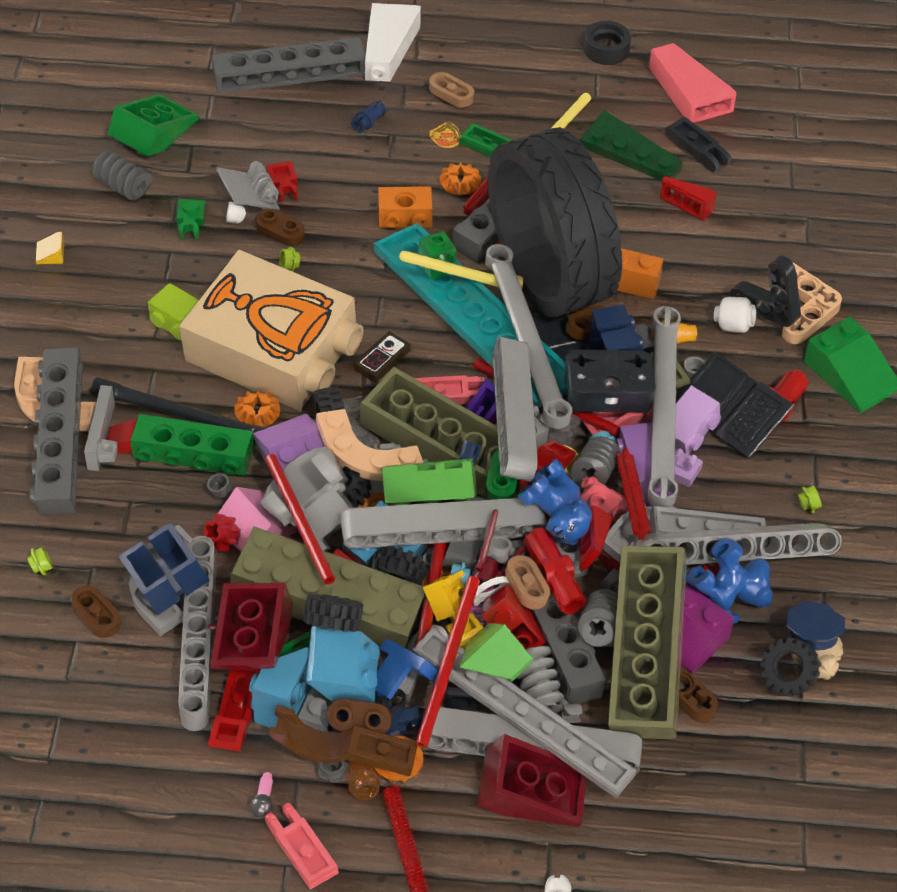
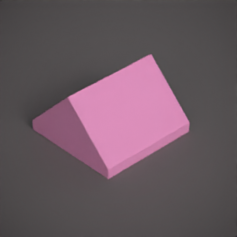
M236 487L218 512V514L236 518L235 524L241 531L237 541L238 544L234 546L240 552H242L253 526L286 538L297 532L295 526H284L281 521L260 504L265 495L261 490Z

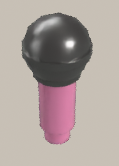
M269 772L263 773V776L260 778L258 793L250 803L252 814L258 818H264L273 809L270 798L273 780L272 774Z

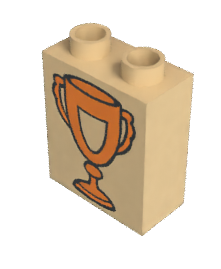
M241 250L236 252L179 326L186 362L257 392L259 389L264 394L270 391L272 397L278 398L280 403L300 412L314 391L331 386L335 375L334 364L342 353L347 356L355 353L360 345L364 331L363 326L356 323L354 297Z

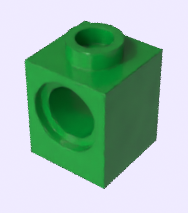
M444 231L419 239V255L456 264V247ZM422 267L431 280L448 275L444 272Z

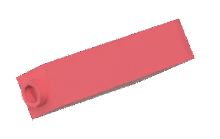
M674 43L651 49L649 69L683 117L695 123L734 112L736 91Z

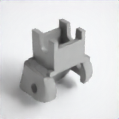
M325 446L314 448L290 462L283 471L322 551L329 552L333 547L327 539L342 528L340 514L354 507L342 493L346 490L345 483L348 481V478L345 476L333 449ZM273 479L260 504L281 521L284 526H296L284 498Z

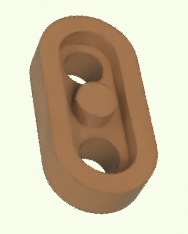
M438 72L430 77L429 90L435 96L459 108L470 106L473 103L474 89L469 84L445 72Z
M521 555L510 558L505 570V576L519 602L524 607L533 610L545 607L550 596V588L536 563L531 558Z

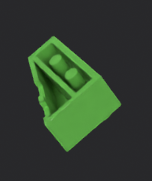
M474 458L382 467L385 503H392L393 506L411 505V502L422 501L423 504L441 503V500L453 499V502L471 501V498H475L477 495Z

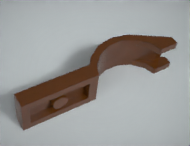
M277 705L274 714L279 717L277 726H271L269 736L297 755L324 763L350 760L406 776L411 775L417 751L415 742L357 726L342 732H324L304 724L296 716L294 709Z

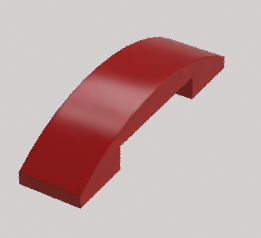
M230 669L218 716H215L208 747L241 751L254 712L251 709L252 692H249V685L255 673L259 674L261 669Z

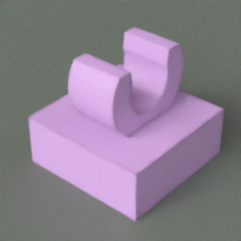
M680 448L676 450L675 482L690 488L702 469L703 461L694 454L691 456L684 453Z

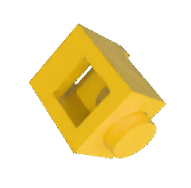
M463 570L441 577L423 587L437 621L450 618L451 622H454L465 589L461 577L465 576Z

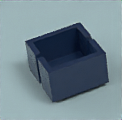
M624 304L592 310L588 350H644L642 337L635 332L633 316L628 315Z
M171 522L147 537L161 557L158 561H155L143 541L119 555L124 566L157 615L181 600L179 595L182 593L188 596L210 581Z

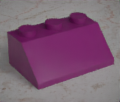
M686 583L681 665L690 674H693L730 639L734 617Z

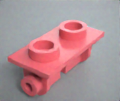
M585 477L581 486L584 488V493L580 495V498L586 501L590 508L591 506H597L611 515L614 522H617L628 511L624 495L607 488L606 485L598 482L595 477Z

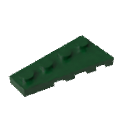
M603 110L580 138V142L587 150L661 181L665 176L674 179L682 169L681 160L606 110Z

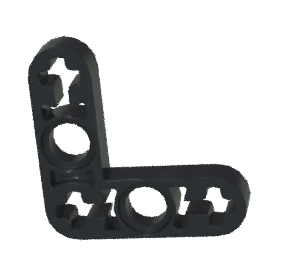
M778 256L767 268L770 291L749 282L740 281L731 289L730 296L749 299L751 305L756 307V315L781 326L790 327L801 317L796 268L789 258Z

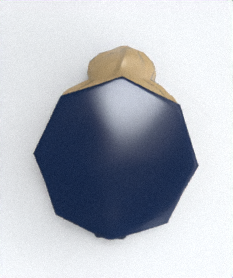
M803 601L788 610L787 628L790 630L789 638L801 640L812 646V649L817 652V658L821 663L819 667L820 676L817 678L829 680L831 676L836 674L839 668L837 661L841 660L843 655V644L839 636L845 633V617L834 611L828 604ZM791 653L792 658L798 664L803 665L800 657Z

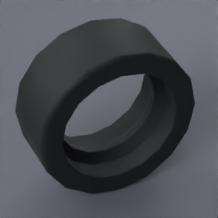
M599 21L591 24L586 29L583 48L585 55L593 62L602 65H614L624 61L630 52V31L624 25L614 21ZM601 39L614 40L619 44L615 46H603L596 43L595 41Z

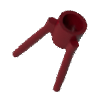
M494 509L487 532L482 542L481 552L471 576L477 577L480 580L479 586L490 579L505 576L507 563L499 571L497 569L498 563L486 557L499 513L497 509ZM520 546L511 558L521 555L525 551V546Z

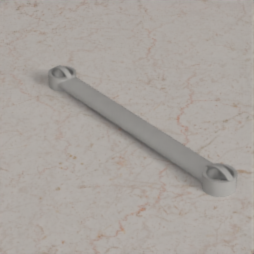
M502 244L492 245L487 249L485 265L494 272L518 340L528 343L530 373L543 406L542 421L553 429L565 428L570 423L572 407L567 401L563 400L512 265L513 251ZM499 256L504 257L507 260H499ZM556 410L564 413L566 416L557 417Z
M669 306L657 308L654 311L651 323L652 329L655 331L654 376L656 389L653 398L651 481L648 487L647 499L652 505L659 507H671L675 503L678 493V484L675 482L677 331L681 316L676 309ZM665 318L664 323L660 322L658 319ZM661 488V495L656 494L653 489ZM667 490H669L672 493V495L667 496Z

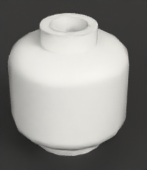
M725 297L719 306H715L714 321L719 323L720 329L723 332L745 333L755 324L756 307L751 305L750 300L745 297Z

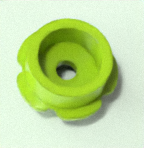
M292 247L281 249L279 256L280 267L292 272L295 268H299V252H296Z
M814 485L808 488L803 486L801 488L802 493L798 494L799 502L804 511L809 509L814 514V510L822 507L820 497Z
M42 546L36 550L34 548L31 549V556L27 557L33 572L35 574L40 572L44 576L47 575L46 572L53 569V564L45 548Z

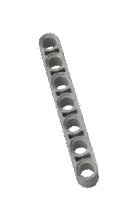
M499 336L494 347L493 366L501 476L531 482L537 469V447L528 343Z
M519 498L351 508L340 514L344 544L348 548L484 540L494 509H497L499 513L493 535H501L508 539L525 538V535L531 533L533 529L543 527L544 530H547L546 514L537 503H533L530 506L524 505Z
M821 523L653 533L645 535L644 540H637L635 546L651 547L653 544H657V547H678L681 543L685 542L687 565L718 563L711 551L706 553V546L712 540H714L715 544L723 538L736 542L742 538L741 548L743 555L738 559L739 561H749L756 558L778 559L831 555L839 550L842 540L841 535L835 529ZM826 533V540L820 545V538ZM796 535H798L799 540L797 544L792 547V539ZM770 537L771 542L769 546L764 549L763 543L766 538Z
M206 536L194 537L187 545L210 580L188 596L184 593L178 703L181 724L190 731H199L205 728L210 716L212 672L210 665L213 649V630L209 629L208 625L210 623L214 624L216 556L214 542Z
M440 707L427 747L435 750L485 756L486 747L503 734L547 750L499 715ZM573 725L636 769V774L639 772L643 742L638 735Z

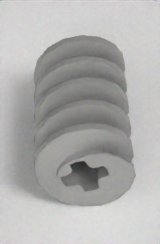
M541 646L526 649L533 658V662L517 677L521 682L520 689L554 713L560 712L563 707L556 703L563 700L564 695L561 692H554L561 685L559 681H550L557 676V671L555 669H548L554 665V660L552 658H544L551 653V648Z

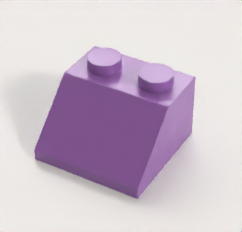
M307 414L253 433L265 463L268 455L275 454L283 469L300 455L314 448L325 447L317 423Z

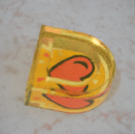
M447 121L431 130L429 138L440 147L452 148L459 144L460 130L453 123Z

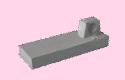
M100 386L84 450L87 470L99 471L100 462H115L118 452L117 442L106 440L115 406L112 386Z

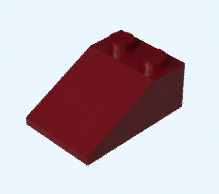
M224 583L210 665L212 669L275 668L289 631L293 605L285 583Z
M503 734L486 747L477 806L506 817L578 827L582 824L587 777L550 751Z

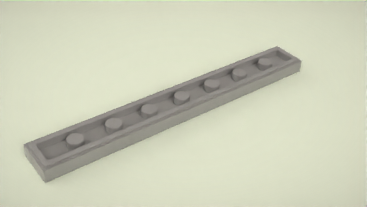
M432 628L416 645L413 653L427 660L439 670L448 638ZM459 646L449 678L452 683L613 797L617 798L635 777L636 769L506 678L460 668L465 650Z

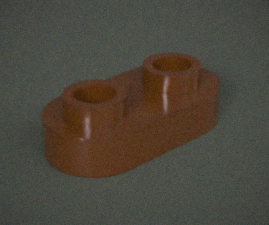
M265 209L256 216L257 230L261 234L288 246L298 245L305 238L304 225L300 221L277 210Z
M594 305L573 313L566 324L567 333L576 340L589 339L592 310L606 307Z
M82 586L73 592L71 596L72 609L94 635L106 638L113 636L119 631L121 621L118 610L96 587Z
M352 698L336 700L330 705L327 714L331 726L339 731H346L353 726L384 734L390 729L393 722L392 712L385 704ZM340 709L348 712V720L342 721L338 717ZM372 714H377L380 717L381 722L379 725L371 724L370 716Z

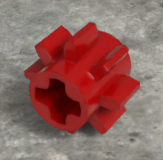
M215 514L214 520L205 522L203 536L210 538L214 542L215 549L218 551L228 552L229 545L238 544L237 541L240 537L241 529L235 524V517Z

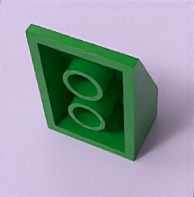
M155 94L115 106L108 135L117 139L118 143L136 149L140 155L150 157L168 148L198 120L199 114L161 94Z
M851 316L808 340L804 363L860 414L897 392V376L869 332Z

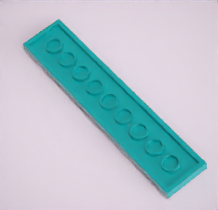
M418 223L373 243L374 252L493 368V352L498 337L518 340L506 306L481 282L451 274L431 280L421 266L400 260L399 254L402 251L419 254V239L430 236ZM456 260V265L463 266L460 262ZM541 340L559 390L563 396L566 394L563 377L566 363ZM531 376L533 406L540 408L542 403Z

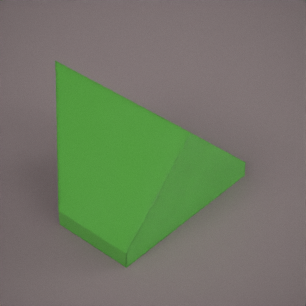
M488 623L466 644L460 668L506 678L512 682L533 662V658L505 624Z

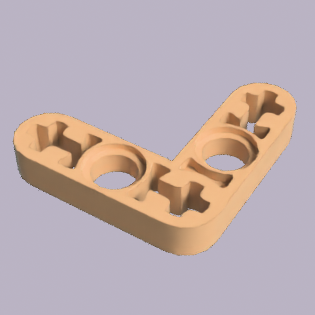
M793 263L797 274L799 300L805 304L800 308L801 317L790 327L783 326L782 337L790 344H801L838 313L842 297L838 291ZM809 285L814 290L805 291L801 288V286ZM813 313L816 314L819 318L814 320L809 319L805 316V314Z

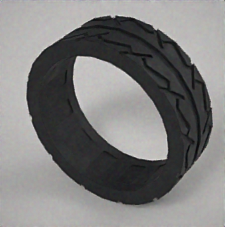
M561 127L547 129L543 132L531 134L528 137L518 138L498 145L492 152L489 161L491 164L488 169V192L492 218L500 243L513 251L512 265L516 275L523 278L522 292L529 302L545 316L558 317L564 315V313L576 311L581 307H588L603 302L614 296L619 287L618 282H620L622 274L619 226L604 179L584 145L573 134Z

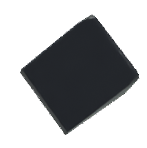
M446 687L445 708L477 711L478 700L461 688Z

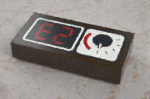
M388 331L354 363V370L376 383L411 351V344Z

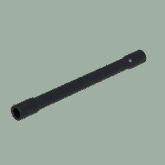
M96 377L92 383L91 392L93 394H99L101 385L112 386L114 400L125 401L191 422L253 431V433L266 429V427L247 424L127 388L119 383Z

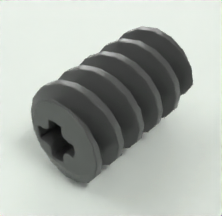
M105 150L99 154L93 164L92 172L94 178L119 194L124 195L129 200H137L142 197L151 185L152 175L149 172H144L141 167H136L134 163L128 162L126 158H121L117 153L111 154L110 150Z
M598 436L590 438L571 468L573 481L580 488H583L581 484L585 477H595L598 482L606 484L618 464L616 455L621 453L618 444L608 437Z
M600 589L588 596L578 624L580 636L586 643L601 647L608 645L614 640L618 594L609 589Z

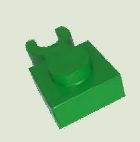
M179 199L176 219L177 226H179L180 239H184L186 232H193L194 239L199 238V226H204L205 200Z

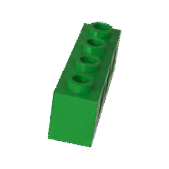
M139 414L130 440L133 459L165 463L172 466H185L199 470L217 471L229 475L246 476L254 451L253 431Z

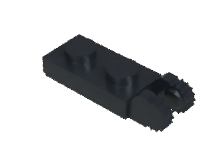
M683 117L665 128L666 136L697 160L702 161L704 167L712 173L720 170L719 163L723 164V166L731 163V155L728 151L688 118Z

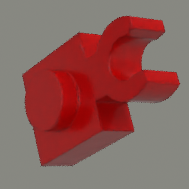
M292 161L266 165V173L270 175L274 186L279 191V201L284 202L285 194H292L294 200L298 199V181Z

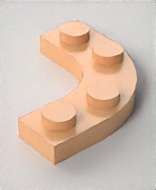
M19 357L14 382L16 398L23 413L35 422V411L40 409V402L37 400V385L42 384L38 363L39 360H43V357ZM81 402L80 431L90 430L96 402Z
M345 409L317 413L316 423L324 446L333 449L342 468L346 466L360 473L362 478L383 481V466L424 463L417 445L392 450H376L361 443L352 431Z

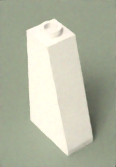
M372 3L365 58V80L391 81L420 29L421 6Z

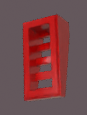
M666 176L662 179L660 199L703 221L714 210L717 192Z
M591 506L592 518L589 530L578 539L579 568L584 571L589 568L602 552L612 522V516L597 506Z

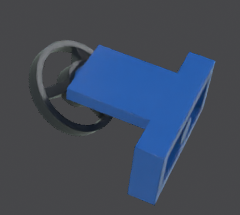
M386 638L379 649L388 656L377 671L374 702L385 704L388 707V705L393 703L394 697L400 696L402 700L397 705L389 708L392 714L402 710L406 705V694L403 690L399 689V686L411 670L435 683L438 669L422 657Z

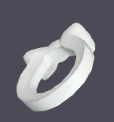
M496 577L478 586L473 602L474 606H478L480 602L485 601L506 584L510 585L507 577ZM496 584H500L497 588L489 592L482 593L487 588Z

